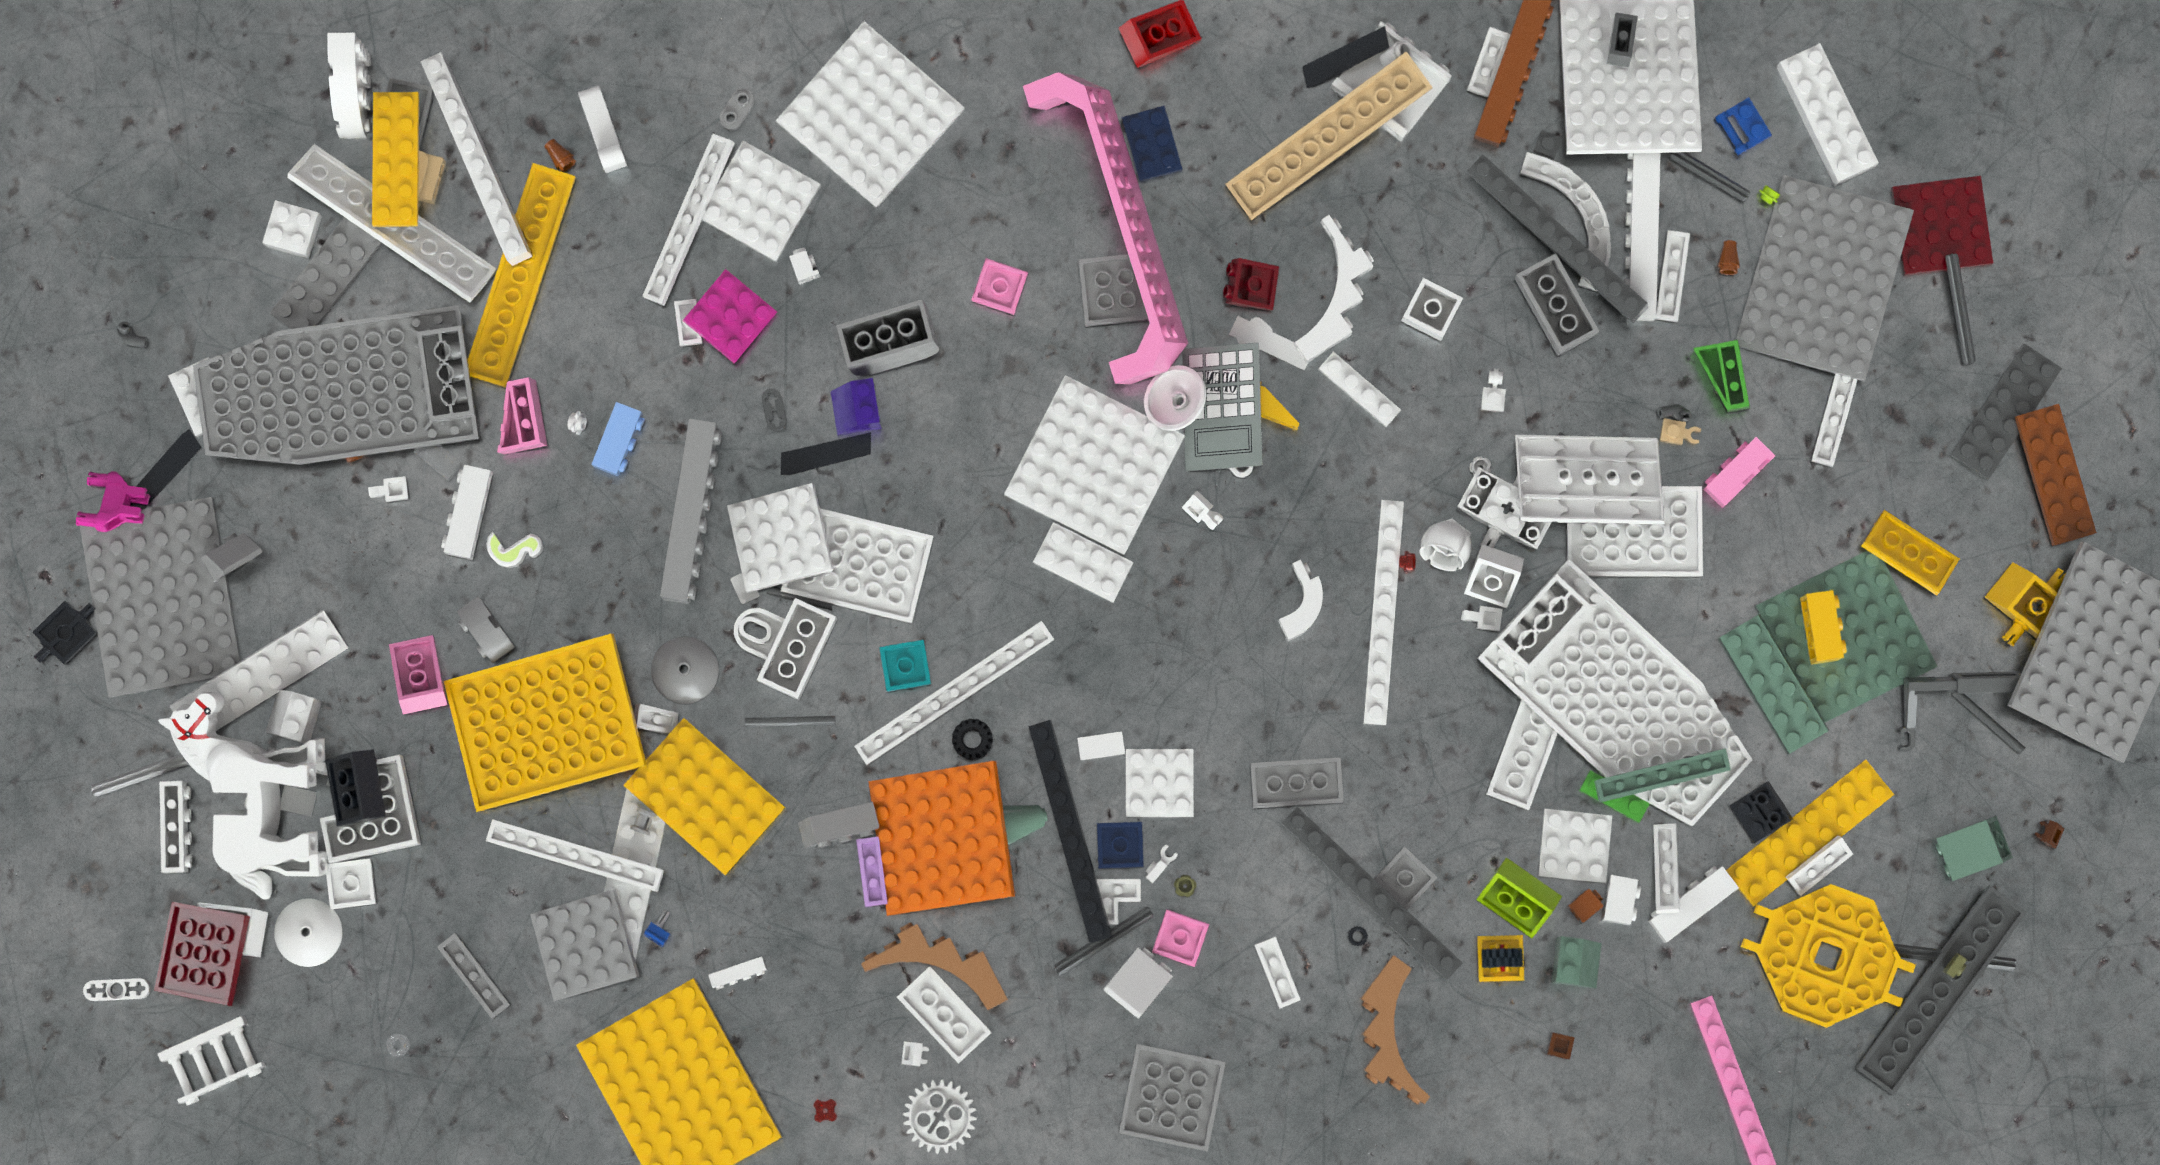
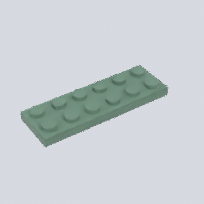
M1760 614L1720 637L1789 754L1829 731Z

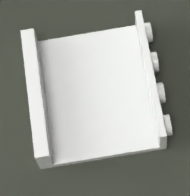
M1380 22L1376 30L1385 26L1389 48L1398 41L1408 43L1412 49V60L1433 87V89L1381 126L1402 142L1450 81L1452 75L1449 74L1450 70L1441 63L1437 65L1431 60L1432 56L1424 50L1420 52L1416 49L1414 42L1408 37L1404 36L1402 38L1396 33V28L1391 24ZM1386 50L1344 71L1332 83L1331 89L1344 98L1386 67L1379 59L1380 54Z

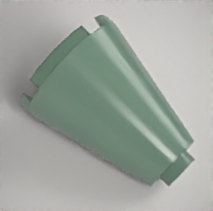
M1003 805L1008 845L1044 827L1047 821L1046 811L1044 808L1041 809L1039 805Z

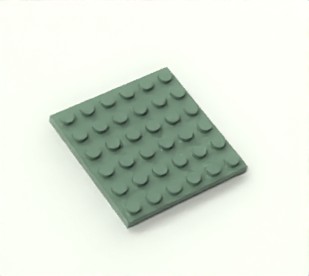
M1868 550L1755 606L1824 722L1904 684V678L1918 677L1938 667L1885 562ZM1833 590L1834 595H1837L1839 599V608L1836 610L1838 618L1841 617L1843 631H1840L1841 640H1845L1847 652L1843 653L1844 658L1838 661L1811 665L1800 598L1809 593Z

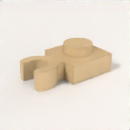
M1664 418L1659 441L1682 445L1683 439H1686L1688 443L1696 445L1699 443V440L1692 439L1691 433H1700L1701 429L1699 427L1685 429L1686 422Z

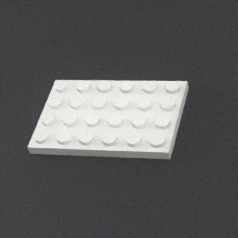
M1662 486L1665 524L1567 523V560L1570 559L1588 577H1702V486Z
M820 508L834 570L782 584L781 592L912 624L934 536Z

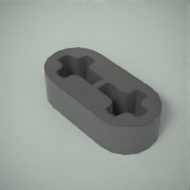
M773 388L767 389L762 394L766 422L771 430L781 431L787 424L783 399L778 390ZM770 393H773L774 397L778 396V399L775 400L776 408H772L770 402H766ZM776 411L778 417L783 418L778 427L774 423H770L774 419L773 412Z

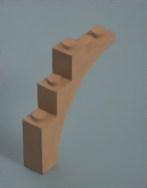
M912 922L899 928L901 932L897 935L901 943L897 944L894 941L884 946V952L877 955L875 951L863 957L865 962L861 963L865 972L882 965L897 962H919L934 965L951 972L966 982L979 996L987 1010L1008 1000L983 951L978 953L976 949L965 955L967 960L962 961L951 938L946 939L944 936L933 941L934 946L930 948L919 925L913 926Z
M1392 955L1360 998L1365 1009L1371 1013L1374 1010L1378 1012L1362 1033L1366 1037L1363 1040L1373 1049L1376 1046L1380 1048L1365 1067L1364 1071L1367 1072L1365 1077L1374 1084H1377L1378 1081L1383 1084L1389 1077L1391 1079L1389 1084L1399 1091L1401 1088L1409 1093L1407 1097L1417 1105L1420 1102L1425 1104L1430 1096L1416 1084L1406 1070L1398 1052L1394 1030L1396 1002L1402 985L1412 968Z

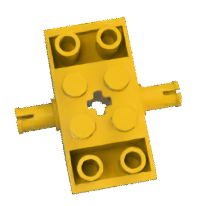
M2012 562L1985 595L1988 601L2014 622L2006 634L2002 636L2005 642L2009 640L2007 644L2014 646L2024 632H2028L2035 639L2038 638L2058 593L2057 591L2066 575L2065 573L2060 577L2064 572L2062 569L2057 568L2056 572L2045 583L2034 573ZM2038 603L2039 606L2037 608L2040 611H2034L2032 604Z

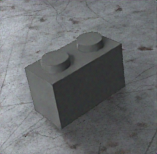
M1615 13L1607 64L1629 67L1638 16Z

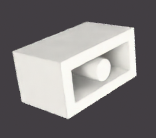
M1615 875L1609 876L1602 915L1603 921L1631 925V921L1636 920L1637 908L1634 907L1635 898L1639 899L1641 885H1638L1637 879Z

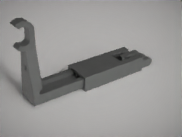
M2022 672L1951 673V677L1904 678V726L1898 729L1902 733H1909V742L1907 745H1900L1898 748L1906 752L1912 750L1915 746L1918 694H1915V691L1954 690L1957 693L2013 692Z

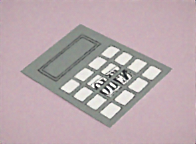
M1259 342L1184 349L1182 351L1183 366L1195 370L1202 377L1206 386V401L1200 415L1190 425L1184 427L1186 471L1261 466L1262 433Z

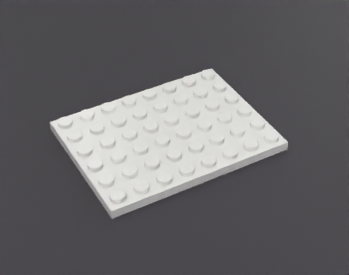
M1559 0L1567 154L1701 152L1702 138L1694 0ZM1615 13L1638 16L1629 67L1607 64Z

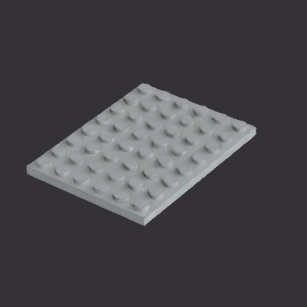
M1783 175L1778 192L1780 196L1777 199L1778 203L1775 202L1736 340L1739 342V347L1865 382L1914 210Z
M213 497L142 509L141 513L145 515L143 524L125 522L107 532H99L95 527L80 526L92 603L95 608L94 615L108 698L211 680L241 661L227 576L225 575L214 581L201 559L206 555L204 550L214 544H217L218 547L221 546Z
M2080 542L2008 706L2120 763H2124L2160 683V581L2086 542Z

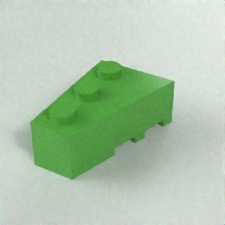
M1738 340L1693 348L1728 413L1750 409Z

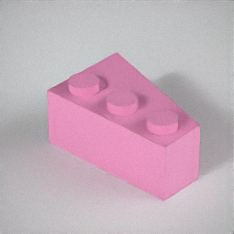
M1757 437L1749 444L1745 441L1736 450L1739 454L1734 459L1729 457L1721 465L1723 470L1718 475L1713 473L1705 481L1707 486L1703 490L1722 508L1775 457Z

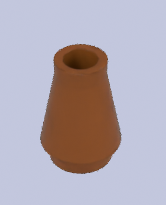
M555 139L548 141L544 146L557 170L566 172L576 163L574 155Z
M1727 240L1723 242V249L1718 263L1721 274L1735 275L1740 268L1736 241Z

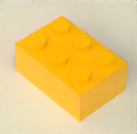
M1833 590L1805 594L1800 598L1810 664L1833 662L1844 658L1843 653H1846L1847 650L1845 640H1841L1840 631H1843V623L1841 617L1838 618L1836 609L1839 608L1838 596L1834 595Z

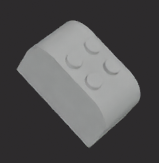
M922 299L836 325L847 368L856 376L872 375L928 358L939 351L928 306Z

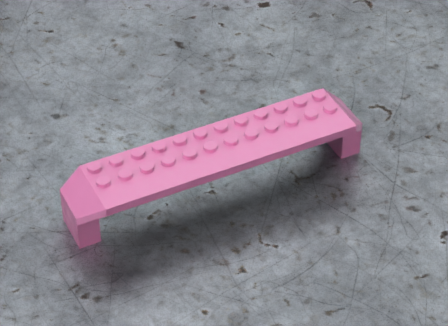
M1059 72L1024 85L1023 89L1026 99L1031 108L1048 110L1069 102L1084 111L1150 324L1137 352L1109 362L1115 384H1133L1164 373L1172 366L1187 346L1188 341L1110 91L1075 75Z

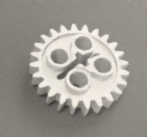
M932 1080L930 1088L923 1083L924 1090L921 1092L916 1088L917 1096L909 1095V1098L913 1101L912 1104H905L910 1111L903 1113L904 1116L909 1117V1120L903 1124L911 1126L906 1133H914L915 1136L911 1141L919 1139V1148L926 1144L927 1152L932 1147H935L936 1154H939L941 1147L944 1148L946 1153L949 1150L948 1146H952L954 1150H957L956 1142L964 1145L965 1142L962 1137L970 1138L971 1135L967 1130L975 1129L970 1124V1121L977 1120L976 1117L971 1116V1113L976 1111V1108H969V1104L973 1102V1099H965L968 1092L959 1093L960 1085L953 1089L952 1081H950L948 1086H945L944 1080H941L939 1086H936L935 1081ZM934 1094H939L943 1098V1104L940 1107L931 1105L930 1099ZM951 1099L952 1103L944 1113L946 1120L939 1121L933 1132L928 1134L929 1128L936 1119L934 1113L941 1112L947 1101ZM952 1107H959L961 1109L962 1116L960 1119L953 1120L950 1117L949 1111ZM926 1113L930 1116L931 1121L928 1126H921L918 1123V1116L920 1114ZM940 1126H946L949 1129V1136L946 1139H941L937 1136V1129Z

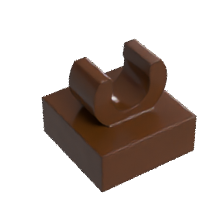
M2052 820L2049 823L2040 821L2039 824L2045 827L2046 830L2043 834L2035 832V836L2047 846L2056 849L2065 828Z

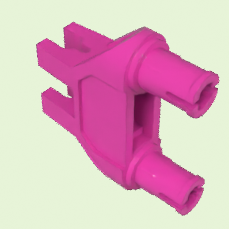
M111 471L108 474L88 473V476H91L87 477L88 486L105 487L106 489L99 512L93 514L79 511L77 516L80 517H76L77 526L95 527L99 532H107L125 522L143 524L145 515L141 513L142 509L130 506V504H148L150 495L146 494V488L128 486L118 472Z

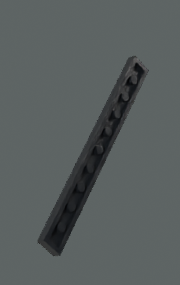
M1048 720L1028 726L1089 943L1092 944L1112 938V932L1052 721Z

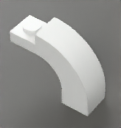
M1301 560L1292 563V567L1303 589L1302 604L1295 612L1278 621L1287 641L1306 632L1316 620L1322 606L1323 591L1319 576L1310 580L1309 576L1312 575L1307 563L1303 564Z

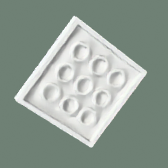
M742 141L717 184L702 220L777 262L821 184L749 143Z
M813 483L727 505L747 593L834 570L816 489Z

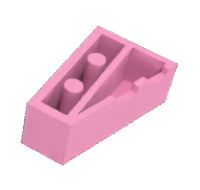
M527 377L507 382L503 407L504 417L503 424H501V438L497 452L506 455L547 446L536 380Z

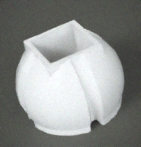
M1454 519L1435 523L1422 536L1420 555L1425 561L1430 559V565L1446 571H1456L1457 568L1462 569L1469 560L1472 551L1471 532Z

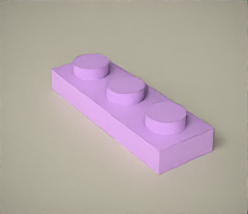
M879 837L856 839L865 907L888 904Z

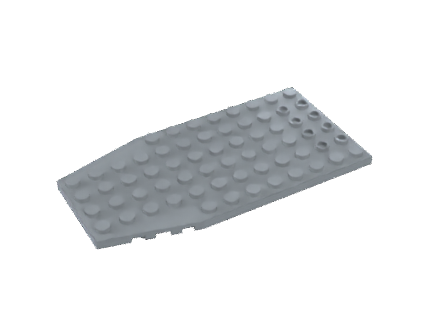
M459 305L281 330L242 347L235 348L225 354L193 365L206 456L302 465L479 439Z

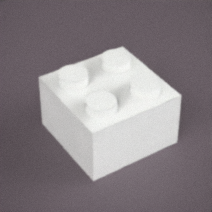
M275 200L262 243L268 248L310 259L322 216L318 212Z
M1423 278L1401 321L1441 341L1463 298Z
M1481 544L1468 577L1464 594L1507 608L1520 577L1524 558Z

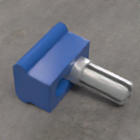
M663 910L655 923L651 922L644 932L645 937L661 947H664L670 937V933L662 929L670 916V912Z

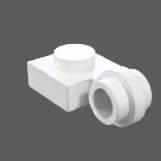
M1499 369L1489 370L1488 384H1492V388L1483 387L1482 411L1504 412L1506 389L1497 388V384L1502 385L1503 371H1499Z

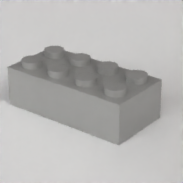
M1556 253L1515 276V281L1557 356L1593 338L1599 333V329Z

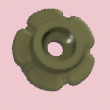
M1182 875L1181 878H1177L1174 882L1175 892L1181 897L1193 895L1196 888L1195 880L1191 879L1189 875Z

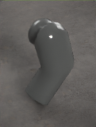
M128 322L119 323L117 332L125 345L146 347L147 337L135 335Z
M1679 404L1657 409V414L1661 419L1672 417L1677 421L1688 422L1692 418L1691 412Z

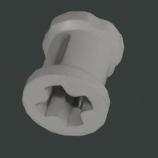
M637 808L638 815L630 829L649 836L650 825L657 814Z

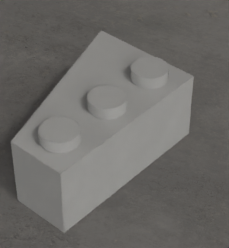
M873 802L811 816L798 822L804 849L817 845L818 848L830 846L831 842L839 840V843L853 840L852 836L859 834L861 838L874 835V830L880 828Z

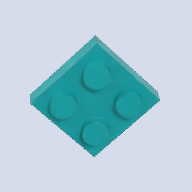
M924 640L879 647L887 692L931 685Z

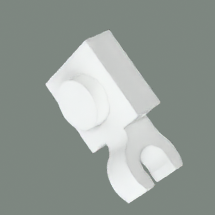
M406 476L383 479L384 486L368 487L370 498L385 496L386 502L409 499Z
M1198 491L1182 507L1197 523L1203 520L1212 530L1224 519L1220 513L1211 511L1213 505Z
M1479 606V612L1462 611L1461 620L1477 622L1476 629L1499 632L1503 609Z
M1168 845L1163 846L1161 849V860L1158 863L1153 861L1145 871L1148 873L1146 879L1152 884L1178 855L1175 852L1172 857H1167L1165 850L1169 847Z

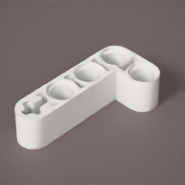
M597 85L578 92L605 172L608 173L626 167L627 163L600 86Z

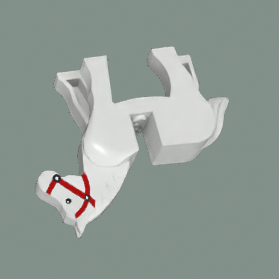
M218 692L203 693L196 698L188 709L174 710L170 718L159 719V723L171 731L172 738L180 753L197 773L210 781L213 792L247 793L245 799L247 810H231L214 815L212 850L217 864L223 870L229 872L239 884L252 890L262 899H269L271 897L272 878L265 872L260 871V869L273 870L285 876H322L327 874V852H318L317 831L302 833L291 840H285L277 836L281 811L279 784L303 788L316 786V763L325 761V739L316 738L309 740L302 746H291L269 752L246 740L219 736L216 734L217 713L224 707V698Z

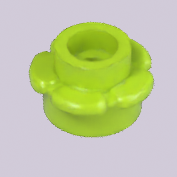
M1767 185L1762 190H1759L1762 193L1760 198L1769 204H1772L1773 201L1778 203L1777 199L1780 196L1778 192Z

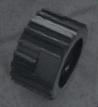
M1361 926L1351 928L1347 936L1349 943L1355 946L1364 945L1368 939L1366 930ZM1355 931H1360L1363 935L1362 940L1359 942L1353 939Z

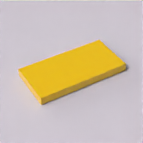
M1883 510L1861 547L1935 595L1940 593L1960 558L1886 510Z

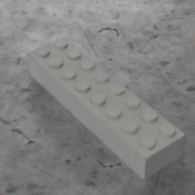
M689 419L660 597L664 601L690 605L691 599L695 600L697 587L694 584L695 577L698 578L700 573V564L697 560L698 555L702 556L704 542H702L701 536L702 533L706 534L708 520L705 518V512L710 511L711 498L708 493L709 489L714 487L715 476H713L712 469L717 467L719 454H717L716 445H720L722 439L721 429H719L715 422Z

